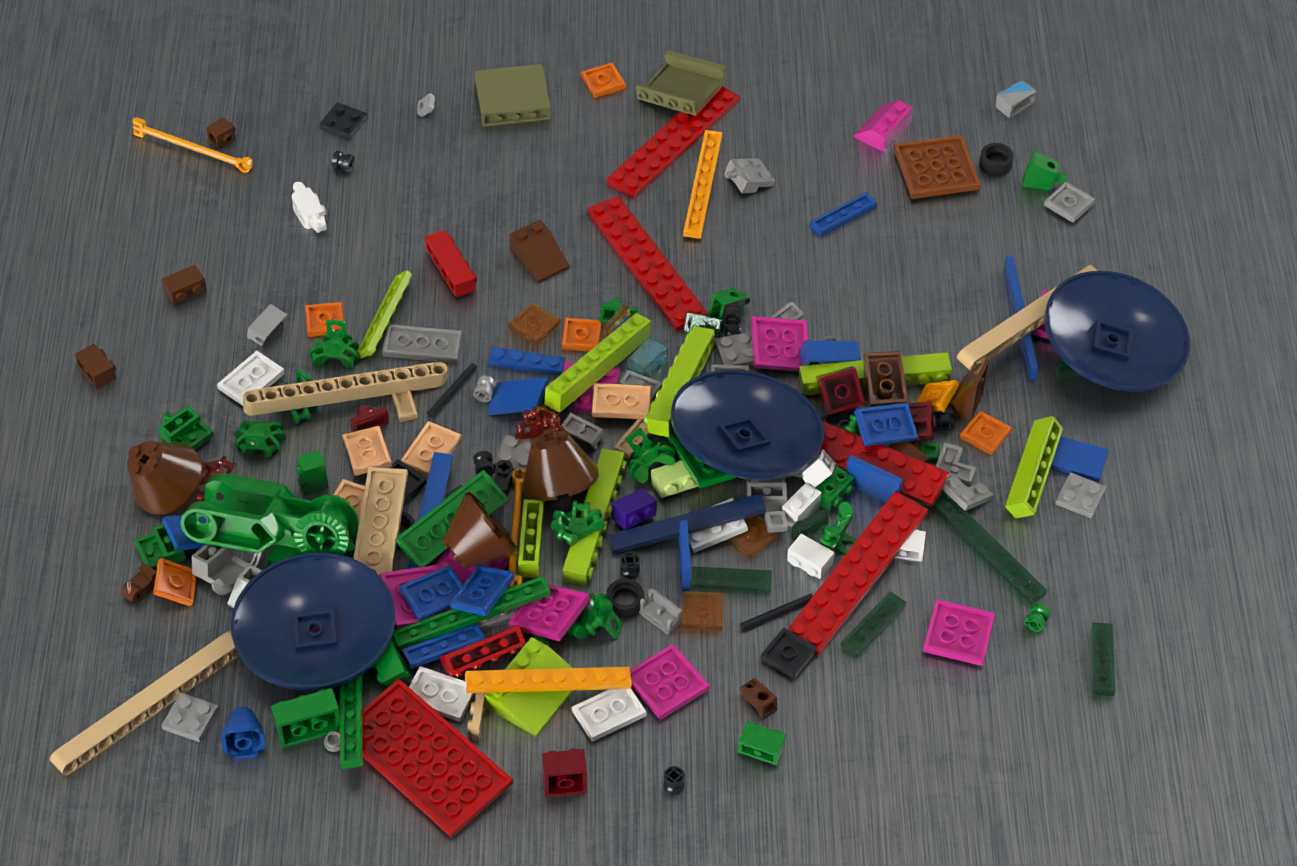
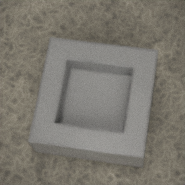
M429 93L418 101L417 114L423 117L433 111L435 96Z
M785 511L765 513L764 518L768 533L788 530Z

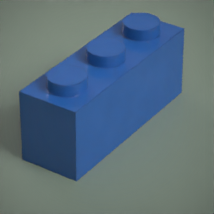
M804 340L799 350L802 366L861 360L858 341Z

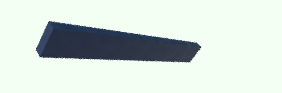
M760 493L609 534L613 553L616 554L679 537L680 520L688 521V534L767 512L762 494Z

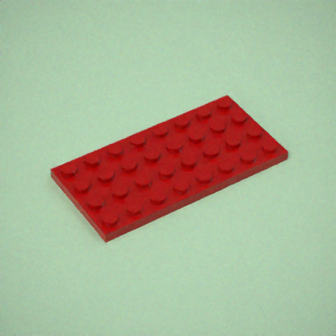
M400 679L396 680L363 708V758L451 838L513 784V779Z

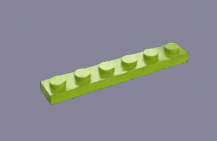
M408 270L395 276L357 350L360 355L359 359L367 356L370 357L376 351L375 347L382 339V333L389 325L390 317L395 313L398 302L403 298L404 290L410 284L409 280L412 274Z

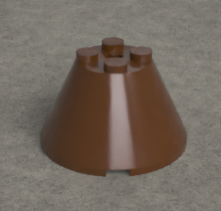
M550 428L544 430L542 435L530 440L531 446L522 485L523 492L528 498L547 501L557 500V496L567 493L569 496H572L589 488L598 479V467L573 440L568 431H554V429Z
M146 441L132 447L128 452L127 467L134 499L140 508L150 514L165 515L177 511L190 501L189 497L195 489L198 490L201 484L203 463L199 454L188 445Z
M470 491L464 494L444 538L441 539L442 543L448 549L450 548L454 559L461 563L465 569L517 555L519 551H517L518 548L494 516L490 517L487 515L488 512L485 506Z

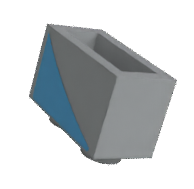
M1021 80L997 94L995 107L1010 119L1035 104L1037 91Z

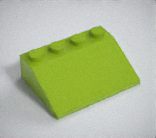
M531 637L505 670L572 667L549 646ZM574 690L485 693V708L537 737Z

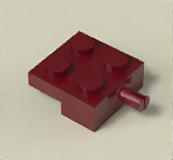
M931 401L908 403L918 435L916 441L908 442L918 449L919 442L934 440Z

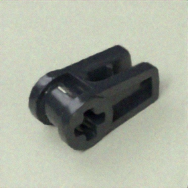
M501 460L495 467L494 482L508 497L512 485L513 465L508 460Z

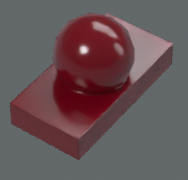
M362 406L357 411V417L350 419L351 432L383 426L389 423L386 406L374 410L371 406Z

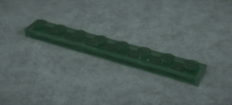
M941 490L933 508L1031 605L1047 594V590L967 511L961 508L944 490Z

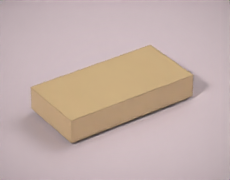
M411 390L391 394L399 422L418 419Z

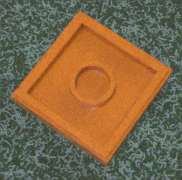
M613 63L581 72V77L594 98L626 89V83Z
M342 302L305 305L308 337L324 336L327 333L326 321L328 319L344 321ZM339 325L331 326L333 329H335V331L338 332L339 329H341Z
M565 317L562 350L584 352L592 350L600 343L602 321Z
M980 410L961 432L960 439L993 456L1011 434L1013 427Z
M160 558L157 565L153 594L191 606L194 602L197 576L192 574V568Z

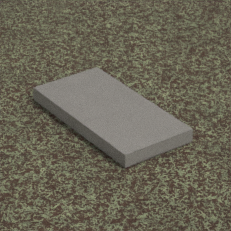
M389 324L382 355L383 357L457 363L462 331Z

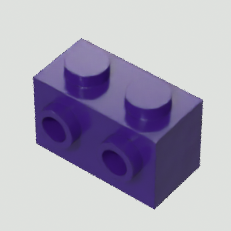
M643 488L611 503V518L625 530L656 516L657 500Z

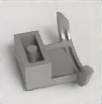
M801 471L789 476L773 479L740 478L746 479V497L761 493L766 511H782V506L787 502L785 479L795 476Z
M206 544L192 555V574L211 583L215 593L226 595L232 592L237 577L249 564L258 568L264 550L260 553H254L251 562L248 563L234 556L233 549Z

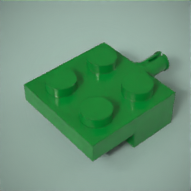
M188 405L173 416L169 412H165L162 418L166 421L158 426L159 435L166 442L185 444L194 450L214 436L213 430L201 421L200 415Z
M163 524L153 527V533L134 539L135 546L143 563L155 571L157 570L160 558L175 563L186 560L184 550L175 549Z

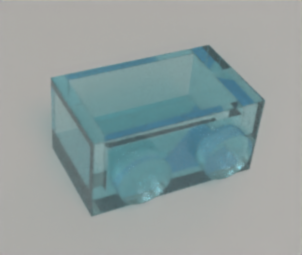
M650 337L627 359V370L648 378L653 377L657 370L667 363L669 359L668 347Z

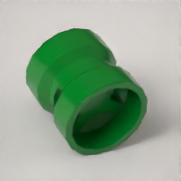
M1036 603L1031 607L1030 614L1026 616L1024 623L1030 630L1042 631L1045 621L1049 619L1051 612L1045 605Z

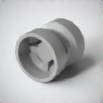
M489 376L479 377L477 387L473 393L474 397L481 402L491 401L496 381Z

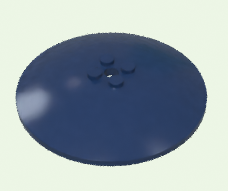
M1112 271L1083 272L1060 283L1052 292L1047 302L1044 316L1045 328L1055 351L1073 370L1099 385L1132 392L1156 389L1175 379L1188 360L1190 335L1182 315L1165 295L1153 286L1135 277Z
M719 370L697 376L680 388L674 397L671 407L672 427L684 447L707 465L735 476L753 479H773L795 474L809 466L816 459L824 440L822 420L810 401L788 384L756 372Z
M332 553L295 555L268 566L252 578L244 587L232 611V639L235 649L244 664L253 673L267 682L295 690L331 688L360 676L370 669L384 654L395 629V606L390 590L385 582L365 564L350 557ZM313 628L320 629V631L317 633L310 632V630Z

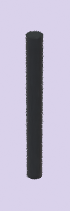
M474 363L467 367L427 412L429 417H434L477 369Z
M810 593L740 623V627L744 631L805 605L811 600L813 595Z

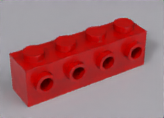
M445 230L425 236L426 250L454 296L457 298L476 291V274L470 271L467 260L462 258L460 249L455 247L452 236H449Z
M511 626L439 657L446 675H453L455 678L465 674L464 670L472 668V670L484 666L483 662L488 660L494 662L501 659L502 654L509 652V655L516 653L526 643L520 627Z

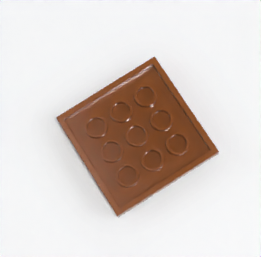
M962 135L894 144V151L911 199L980 190L981 184Z

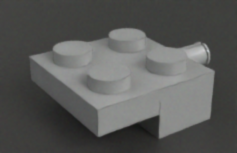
M759 158L730 159L725 169V177L727 179L731 178L741 193H756L759 187H772L775 183L774 178Z

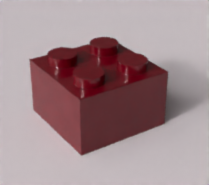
M851 366L816 376L826 414L830 415L865 405L855 367Z
M584 749L542 753L545 797L587 793V767Z

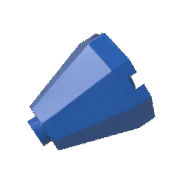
M245 706L236 707L231 712L221 733L223 753L228 755L229 752L237 760L254 758L258 755V751L261 748L263 750L266 747L264 730L251 709Z

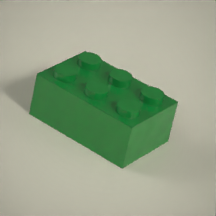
M332 688L319 690L306 696L301 695L295 699L280 701L271 705L274 726L281 748L322 737L330 732H337L340 729L339 708Z

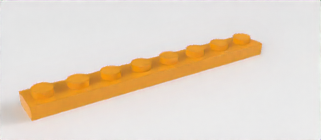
M705 130L683 231L684 237L700 239L702 237L722 132Z
M630 667L465 672L466 693L631 689L632 686Z

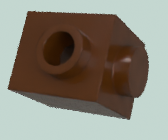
M224 117L206 127L208 140L218 149L236 139L234 125Z

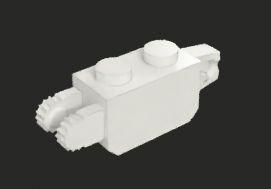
M302 182L294 183L293 190L295 192L291 196L293 210L303 227L307 229L313 228L317 233L326 230L325 215H327L324 205H320L318 195L313 193L310 187L306 188Z

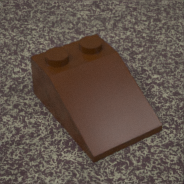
M541 220L510 233V249L538 282L570 268L552 233Z
M901 351L863 353L867 408L908 403Z
M989 359L983 360L966 374L961 383H959L960 385L954 397H952L948 404L955 408V418L971 422L984 394Z

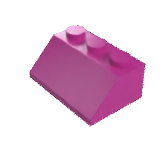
M900 100L882 105L854 134V138L884 152L911 123L913 107Z

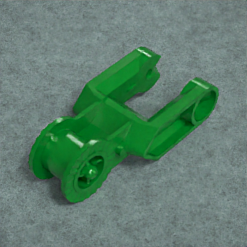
M226 473L215 474L207 481L204 489L205 501L192 503L183 514L180 522L184 534L193 541L253 553H260L276 544L298 548L302 554L332 553L344 555L349 545V536L353 539L359 527V517L355 508L350 502L337 495H322L312 501L296 498L284 484ZM217 493H221L224 498H218ZM200 517H205L207 522H202Z

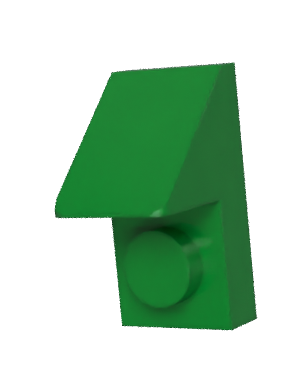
M617 297L602 304L599 321L619 324L627 315L629 319L635 313H638L639 307L620 305V297Z

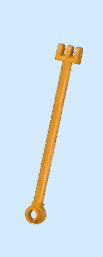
M138 117L133 118V134L143 138L146 134L236 165L244 173L249 172L253 167V160L250 157L235 158L147 127L146 120Z
M519 468L512 472L515 492L511 539L517 548L519 543L522 485L525 470L521 469L519 479ZM518 554L509 557L508 571L514 572L515 576L509 588H512L514 583H517V585L522 584V576L516 575Z

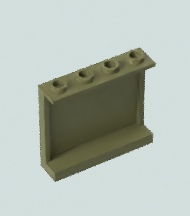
M667 50L664 54L666 63L645 86L635 85L637 98L697 116L728 81L727 68L721 64Z
M542 64L474 71V83L477 89L482 127L551 120V106Z

